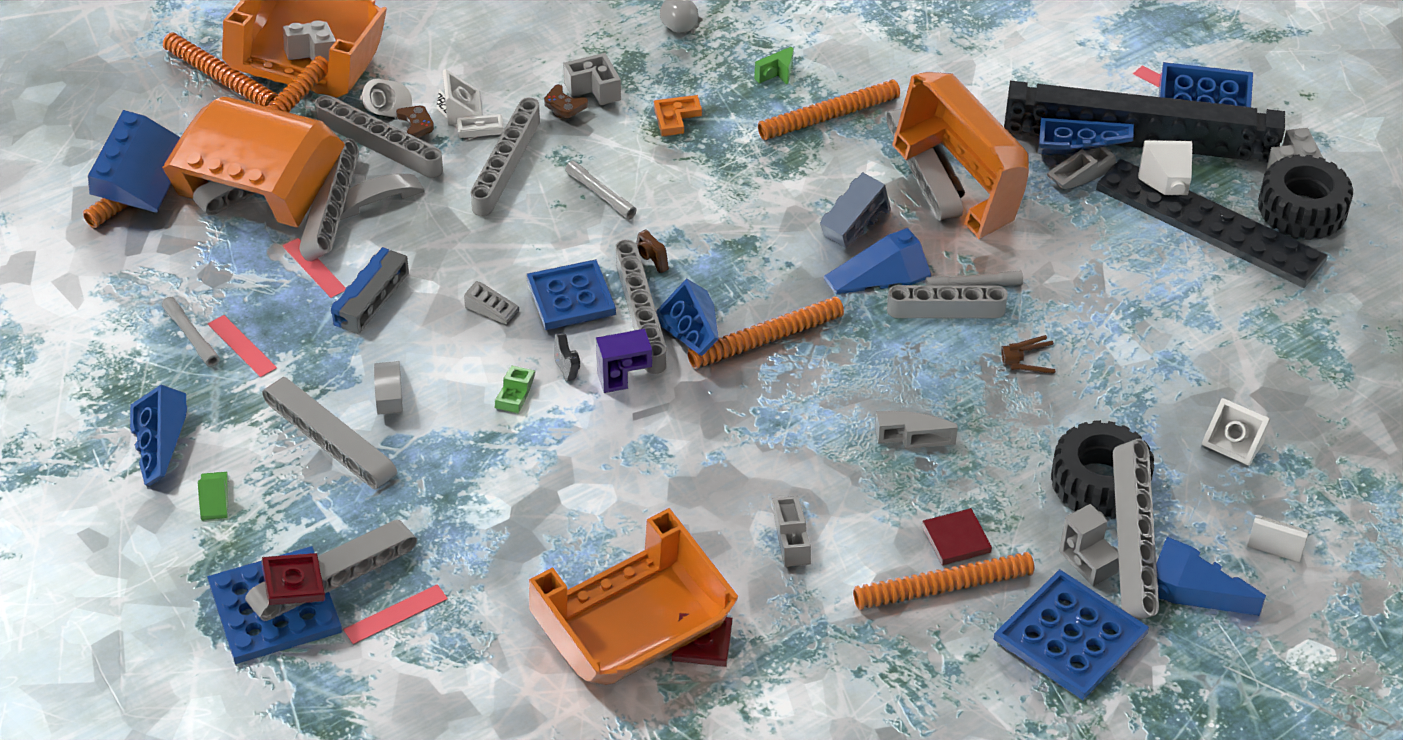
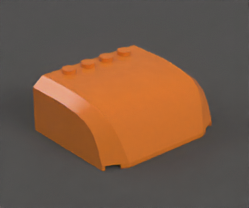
M240 0L223 20L222 59L234 70L245 72L255 77L270 79L277 83H292V80L298 74H301V71L307 65H310L312 60L311 57L288 60L284 51L283 26H289L292 23L307 24L317 20L327 21L336 41L329 49L328 73L311 91L338 98L349 93L375 55L383 32L387 8L378 7L375 5V0Z
M923 72L912 75L892 146L905 160H908L942 143L990 194L989 199L969 208L964 222L978 239L1013 222L1028 180L1029 156L1027 151L953 73Z
M223 96L213 100L198 112L182 134L162 168L176 193L180 196L193 199L196 189L208 183V180L255 192L265 196L278 223L298 228L345 144L323 121Z
M670 508L647 519L644 551L568 589L553 567L529 579L530 612L574 671L585 681L602 685L614 684L721 626L738 599L736 592ZM679 613L689 614L678 622Z

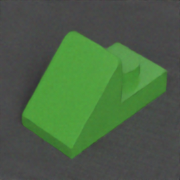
M789 47L755 61L754 79L760 84L778 76L785 84H788L793 68L794 48Z
M227 471L201 474V479L198 480L201 520L228 518L229 478Z

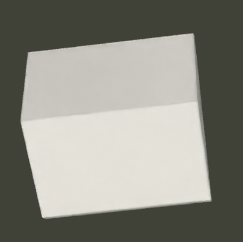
M445 69L443 71L448 125L457 124V118L482 116L479 90Z
M1222 398L1201 445L1246 465H1250L1265 441L1270 418Z
M1257 515L1254 519L1247 546L1300 562L1309 530Z

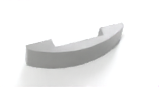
M390 174L364 181L348 190L340 220L360 214L359 207L397 194H400L402 199L423 193L424 188L417 177L412 174Z

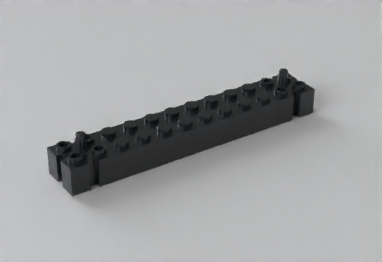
M1012 80L1009 83L1004 128L1009 133L1021 134L1022 130L1026 133L1031 131V136H1040L1041 118L1134 124L1133 141L1116 145L1143 148L1144 141H1192V154L1249 160L1250 156L1258 159V162L1267 163L1271 148L1280 147L1285 132V111L1267 109L1266 113H1257V108L1039 83H1037L1035 88L1027 87L1028 82Z

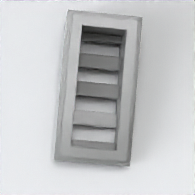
M475 281L464 294L465 308L505 325L519 311L518 305L478 281ZM503 308H505L506 310L503 312V314L500 313V311Z

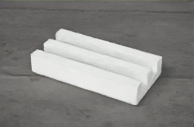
M502 114L457 118L459 138L499 135L504 131Z

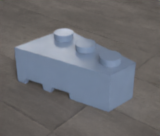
M862 172L858 178H855L850 183L848 190L838 197L833 208L823 215L820 222L823 235L847 248L864 233L863 228L867 224L871 223L874 225L878 221L876 217L881 212L888 213L891 210L885 184Z

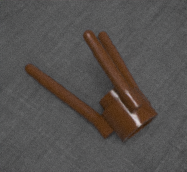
M1043 335L1019 343L1001 346L1003 365H1010L1011 370L1021 369L1054 374L1056 370L1052 368L1019 363L1024 361V351L1051 346L1054 342H1040L1047 339V336Z

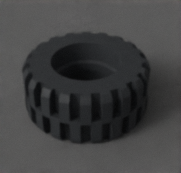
M1300 154L1293 155L1291 158L1286 156L1270 165L1264 173L1258 198V209L1265 222L1268 221L1270 227L1273 229L1277 228L1284 235L1289 234L1291 238L1298 239V237H1301L1304 240L1322 239L1326 235L1330 236L1336 233L1347 220L1353 197L1352 182L1342 168L1338 169L1335 163H1329L1325 158L1319 157L1318 159L1314 158L1313 155L1300 156ZM1298 195L1308 196L1313 199L1303 198Z
M1095 420L1091 424L1084 422L1079 424L1078 428L1074 426L1066 431V434L1060 437L1058 445L1055 447L1051 469L1052 487L1056 494H1058L1059 499L1064 504L1068 503V507L1075 512L1091 504L1105 517L1115 519L1114 475H1099L1089 471L1084 466L1088 464H1105L1114 468V448L1135 439H1142L1136 431L1131 432L1130 428L1125 425H1115L1116 422L1108 421V423H1101V420ZM1147 444L1150 456V472L1152 481L1155 466L1154 455L1150 451V447Z

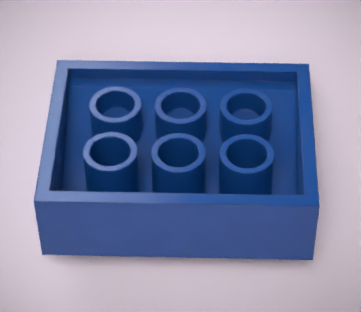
M1163 62L1158 97L1251 107L1253 72Z
M123 110L88 174L89 194L157 213L172 185L162 167L181 137L147 116Z

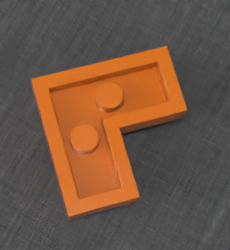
M698 95L654 100V110L662 136L684 134L682 119L702 116Z

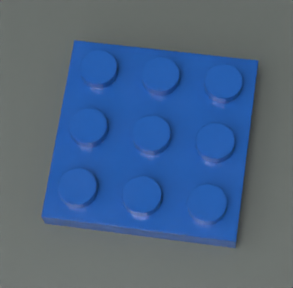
M597 259L527 273V282L545 330L616 315L615 304Z

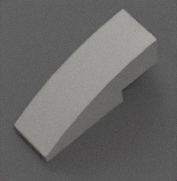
M1106 147L1090 149L1087 152L1081 149L1049 171L1047 176L1062 189L1080 186L1105 175L1116 164L1115 155Z
M400 362L374 363L377 415L403 412Z
M876 411L875 432L878 444L903 441L905 449L956 445L958 426L954 422L915 412Z
M798 496L772 498L776 531L784 567L811 564V545L806 532V520Z

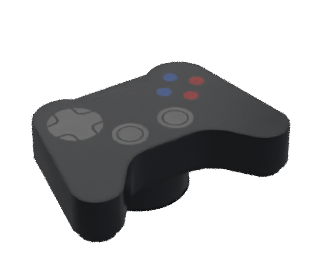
M556 334L555 362L559 365L565 381L575 380L580 369L578 352L576 350L570 351L566 334Z

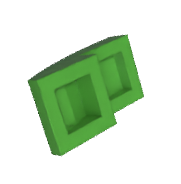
M511 365L503 378V387L495 399L494 408L519 413L533 383L535 370Z

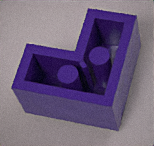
M645 329L596 337L597 374L603 393L628 389L629 371L652 367V348Z

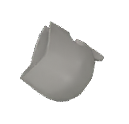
M665 0L660 8L662 23L673 32L685 33L690 31L692 34H695L699 23L703 21V18L698 15L696 5L691 0Z

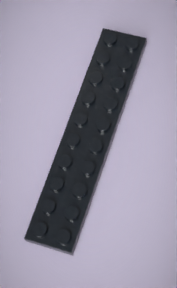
M1121 158L1097 183V191L1302 288L1306 287L1327 260V254L1190 190L1188 195H1164L1138 178L1140 167Z

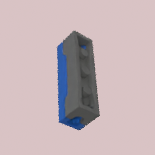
M384 247L376 255H373L368 265L358 273L357 278L351 285L346 287L342 296L332 304L333 325L359 335L409 274L407 256Z

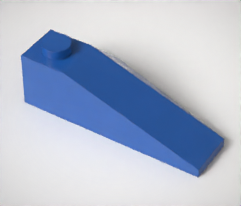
M1041 118L1038 154L1065 155L1078 152L1081 149L1085 151L1133 141L1134 124Z
M905 228L885 236L824 275V280L836 294L865 291L866 287L880 286V289L888 288L890 284L902 283V285H913L925 280L926 277H931V272L921 242L909 228Z
M686 278L656 310V314L662 328L703 356L719 339L715 307L708 291Z
M162 384L130 405L131 433L137 437V442L134 445L135 449L141 453L139 465L144 485L151 486L165 477L187 413L186 393Z
M1169 537L1166 538L1156 563L1159 599H1164L1174 604L1260 616L1266 598L1265 594L1239 577H1230L1221 571L1223 566L1217 562L1210 564L1199 556L1201 552L1194 547Z

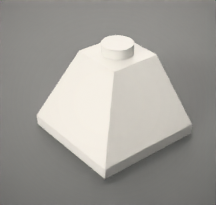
M1144 141L1138 178L1164 195H1188L1192 178V141Z

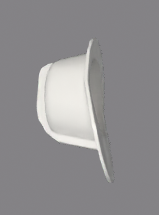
M372 79L365 84L360 96V100L363 101L365 108L377 115L397 117V109L411 107L412 96L408 88L395 81Z

